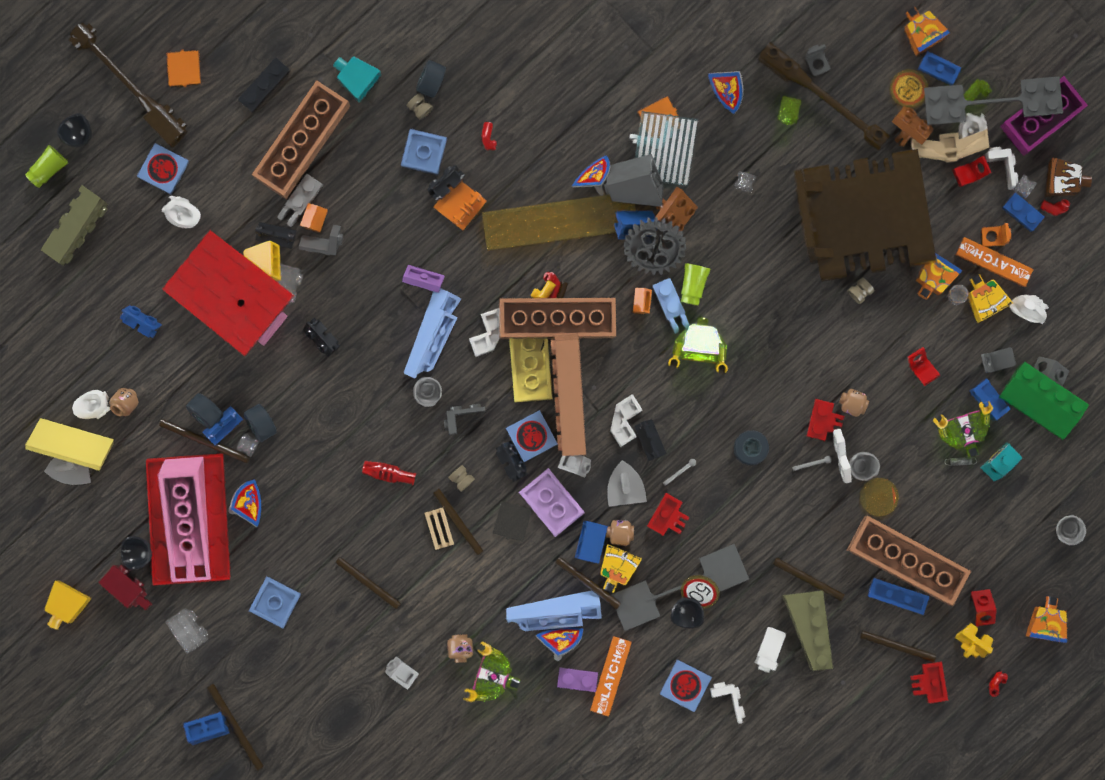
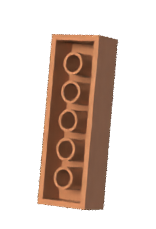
M316 80L253 172V177L287 199L349 109V102Z
M516 298L499 300V339H555L554 335L578 333L579 339L616 337V298Z
M578 333L554 335L555 340H551L552 355H556V359H552L553 374H557V378H553L554 393H558V397H555L556 413L559 412L560 416H556L557 432L561 431V435H557L558 451L562 450L563 456L586 455Z
M864 516L847 548V551L950 606L954 605L971 572L869 516Z

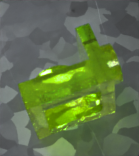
M977 79L965 92L964 98L967 101H974L980 93L987 97L992 90L986 81Z
M783 96L777 119L788 125L796 123L801 100Z

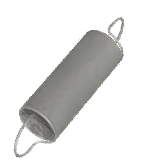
M973 457L950 458L951 466L971 465V458Z

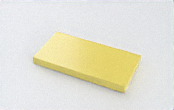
M509 339L514 403L553 400L548 339Z
M40 418L26 443V449L100 471L113 446L114 439Z

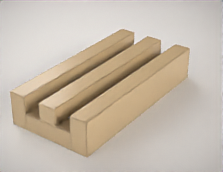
M444 508L426 512L425 516L435 550L454 545ZM440 512L449 539L447 543L445 542L437 515ZM430 515L434 516L442 543L438 545Z

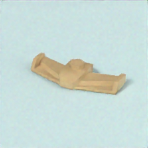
M987 129L959 139V133L940 134L939 141L926 140L923 145L910 138L911 150L918 149L919 157L944 160L946 163L957 162L960 158L989 148Z

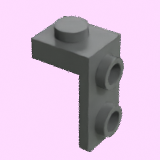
M333 225L329 239L303 235L299 243V249L308 252L324 253L326 255H336L339 245H342L343 234H340L341 226Z
M481 404L469 405V409H462V406L450 407L451 411H446L447 420H444L445 431H449V435H456L455 415L486 412L485 407H481Z

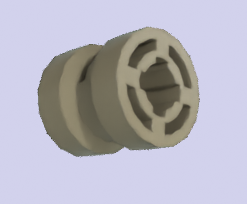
M421 93L415 95L407 103V107L416 113L415 115L419 120L427 116L433 109V106L424 100V96Z
M861 278L857 281L856 286H852L847 291L858 304H861L865 297L871 295L875 290L866 279Z
M463 465L448 477L452 482L457 483V488L461 492L475 480L472 475H467L466 468Z

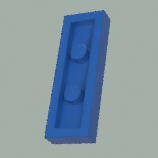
M873 578L867 595L868 597L924 615L929 599L927 595Z

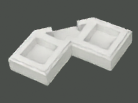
M499 308L481 314L487 333L469 339L475 357L494 351L499 341Z
M633 394L616 404L610 432L620 447L637 437L627 420L643 411Z
M841 429L834 430L833 437L835 451L839 459L838 466L843 481L850 483L852 482L851 468L846 457L845 440Z

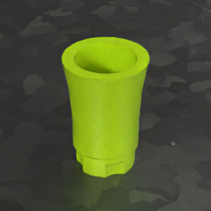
M48 145L44 153L30 168V171L26 173V177L39 188L69 163L56 149Z
M685 263L681 302L699 306V301L702 298L704 286L711 270L710 268Z

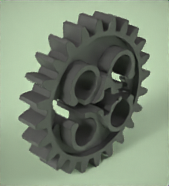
M655 217L654 222H651L650 218H647V223L640 220V226L634 224L633 230L629 229L628 235L625 236L624 248L627 261H632V267L638 265V271L644 268L645 274L649 270L652 271L653 275H655L656 271H659L662 275L663 269L670 272V266L677 268L676 262L681 263L682 257H685L686 238L683 237V231H679L678 225L672 227V221L666 224L665 218L661 222H658L657 217ZM657 228L658 230L663 231V240L662 235H660L658 237V244H656L655 246ZM655 247L653 264L650 261H647V253L648 258H650L652 255V248Z

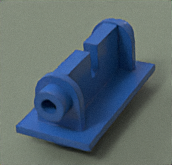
M129 305L122 309L123 313L120 316L122 322L133 329L136 328L138 323L140 326L137 331L148 338H154L157 333L155 330L162 326V324L157 322V319L143 314L135 306Z
M230 406L223 412L222 419L211 429L206 428L203 434L214 445H217L243 419Z

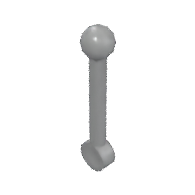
M826 456L821 460L794 466L793 471L825 462L830 463L832 458Z
M690 459L686 466L664 481L663 484L666 486L689 467L695 466L696 460Z

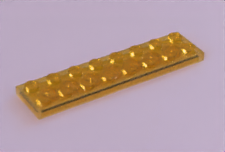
M610 195L482 212L487 251L617 233L614 227V223H618L616 212L636 211L635 204L614 202Z

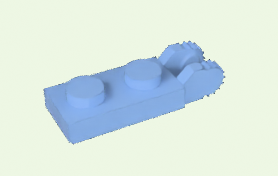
M668 278L652 285L665 317L670 322L674 333L679 332L678 325L673 319L680 316L683 326L686 329L690 328L684 308L671 279Z

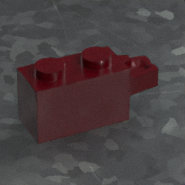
M113 565L98 582L127 608L140 605L143 609L148 610L152 605L145 598L147 593L145 592L146 589L143 588L144 583L135 577L133 579L128 575L130 571L123 565Z

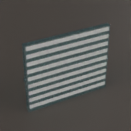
M641 111L635 158L652 154L662 182L688 186L699 119Z

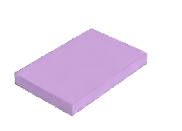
M549 468L519 492L555 537L585 513Z

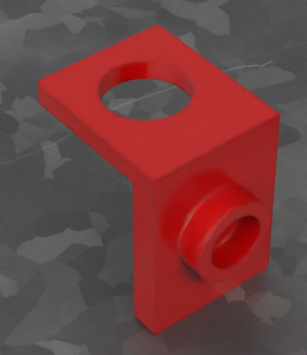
M984 156L952 170L959 187L978 181L991 173ZM978 163L984 166L983 173L978 170Z
M924 347L907 357L910 369L924 386L940 377L939 372L927 359ZM921 355L919 359L913 361L916 356Z
M990 589L971 592L976 610V626L995 624L996 607ZM983 616H991L988 620H980Z

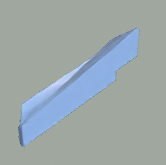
M440 289L439 293L433 291L404 374L416 378L417 374L423 371L428 372L434 368L457 320V317L452 315L461 298L443 289Z
M592 590L506 609L507 622L519 624L520 629L524 631L583 626L582 618L602 619L600 597Z

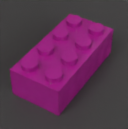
M1065 76L1060 79L1063 114L1024 117L1022 108L1000 126L1023 156L1088 106Z

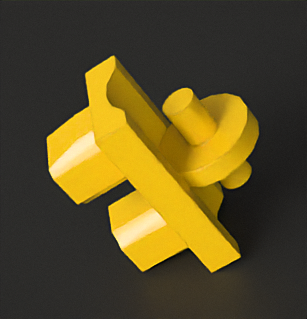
M971 623L957 633L955 638L962 643L960 647L965 650L964 657L968 658L972 655L977 658L980 655L984 658L987 654H991L993 650L991 648L993 638L986 634L981 639L977 638L975 634L978 628Z

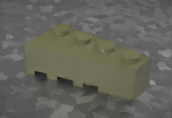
M83 185L78 190L81 192L80 196L77 199L73 198L69 204L71 206L70 212L62 215L59 220V229L55 228L41 249V251L63 266L72 260L74 256L72 253L76 248H80L83 245L86 234L93 231L97 219L103 217L107 211L106 207L108 204Z
M823 591L782 595L810 669L813 671L833 669Z

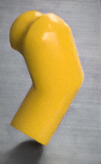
M548 280L541 291L534 289L531 297L548 298L556 285Z

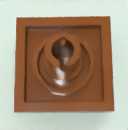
M905 106L892 121L902 129L894 139L898 144L903 138L899 144L902 147L906 145L911 137L923 145L934 130L932 125H927V120H922L913 109L906 108Z
M676 187L667 201L663 199L662 206H656V209L660 210L656 217L658 222H661L663 218H665L666 224L672 221V227L678 225L679 231H682L698 207L682 189Z

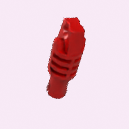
M365 461L362 473L391 483L399 481L414 485L416 473L402 471L398 466L381 462Z

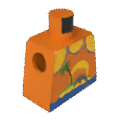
M914 7L905 13L911 22L906 25L904 30L916 56L945 39L950 33L930 11L920 15Z
M936 254V263L922 265L916 280L923 285L918 295L928 300L932 292L940 295L962 270Z
M1046 596L1045 608H1034L1026 632L1027 637L1067 643L1066 611L1057 610L1058 598Z

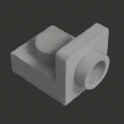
M562 455L558 468L585 478L591 468V459L581 455Z
M398 657L391 660L385 670V673L406 689L411 686L419 675L417 671Z

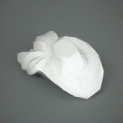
M967 113L966 122H961L959 126L960 139L987 129L984 115L981 114L978 117L972 113Z
M169 197L171 201L162 208V212H164L171 224L182 228H192L198 224L200 212L195 206L191 205L185 198Z
M1020 295L1012 300L1013 304L1010 305V309L1018 316L1034 323L1040 322L1043 324L1046 320L1047 314L1045 309L1049 307L1036 295Z
M92 390L80 396L72 407L74 415L82 419H99L106 415V412L110 411L107 393L105 391Z

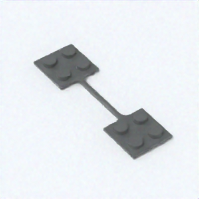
M1060 77L1020 80L1021 95L1019 97L977 101L965 100L963 85L924 88L927 125L966 122L965 107L967 105L1020 101L1023 104L1024 117L1063 114Z
M735 544L699 558L704 574L697 579L707 580L714 586L716 593L749 580ZM645 580L611 594L612 597L621 603L616 611L624 631L660 617L655 604L656 599L683 588L685 584L661 594L653 595Z

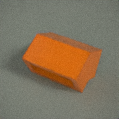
M308 203L300 226L320 232L328 210Z
M635 288L633 313L650 314L652 290Z

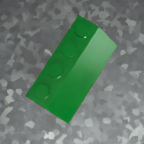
M1026 362L1017 367L999 398L1062 440L1080 421L1089 406L1088 403Z

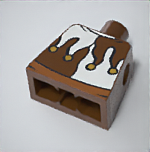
M1052 158L1048 161L1045 197L1077 195L1081 187H1091L1092 176L1082 175L1083 167L1079 164Z

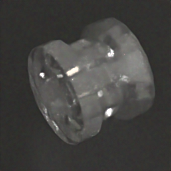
M739 171L737 174L738 181L735 182L734 187L741 191L752 192V184L756 181V176Z
M1024 174L1013 190L1022 193V196L1026 199L1037 183L1030 181Z
M955 285L947 292V299L953 305H960L967 300L968 290L963 285Z
M244 433L239 441L237 450L240 452L244 451L251 457L258 446L259 440L256 438L252 439L248 434Z

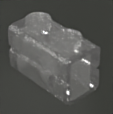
M187 608L168 619L165 623L186 654H189L208 641L206 637L208 633L203 626L199 627L196 622L198 619L196 614Z

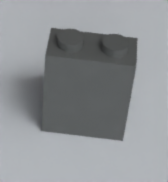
M652 154L611 165L609 175L606 178L607 183L604 184L606 194L611 196L612 201L662 206L664 185Z

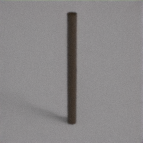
M161 419L159 426L244 463H248L250 456L220 443L214 445L208 438L164 419Z
M214 683L211 684L207 689L256 770L264 767Z

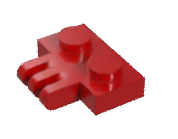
M815 399L806 437L825 441L827 432L833 433L834 430H837L834 429V426L842 427L843 423L836 422V419L844 420L845 416L832 413L834 403Z
M665 493L647 527L663 536L668 528L680 534L682 531L676 525L678 524L682 527L686 525L680 521V518L688 521L690 517L678 511L683 502Z
M941 661L922 664L923 674L910 676L911 680L919 679V683H912V688L920 687V690L913 691V695L926 694L928 703L948 701Z

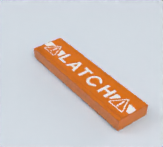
M963 237L955 254L1023 287L1027 285L1033 272L1032 268L966 237Z
M613 636L590 711L609 716L632 643L631 641Z

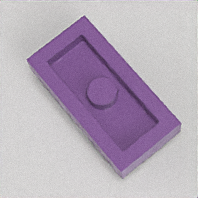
M408 265L402 282L439 293L444 281V275Z
M560 667L557 687L596 692L598 672Z

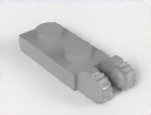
M306 174L285 203L286 206L279 213L278 219L282 220L290 209L293 210L295 213L287 223V225L292 227L299 216L303 215L307 204L312 202L323 184Z

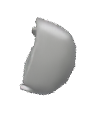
M423 377L414 385L413 396L417 403L424 407L434 406L442 396V388L437 380L431 377Z
M859 452L849 461L851 475L857 480L868 481L879 473V460L871 453Z
M1065 516L1059 520L1056 526V533L1061 542L1067 545H1077L1083 541L1086 535V527L1084 522L1077 516Z

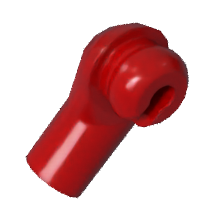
M484 122L481 134L484 148L488 151L489 149L494 151L497 142L491 140L493 124Z
M1062 199L1060 202L1052 204L1044 200L1040 208L1057 216L1068 211L1070 202L1067 199Z
M546 272L543 275L544 281L547 283L549 280L556 285L548 298H557L561 283L553 272Z
M997 672L990 681L989 694L991 696H998L999 684L1007 683L1008 675L1006 673Z

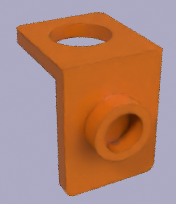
M1008 223L999 227H983L981 229L982 245L985 247L1004 246L1011 240V229ZM989 231L995 232L997 235L996 241H988L986 234Z

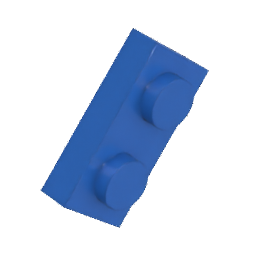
M927 51L918 70L952 86L961 67Z
M1016 192L1002 207L1030 232L1044 218L1040 212Z

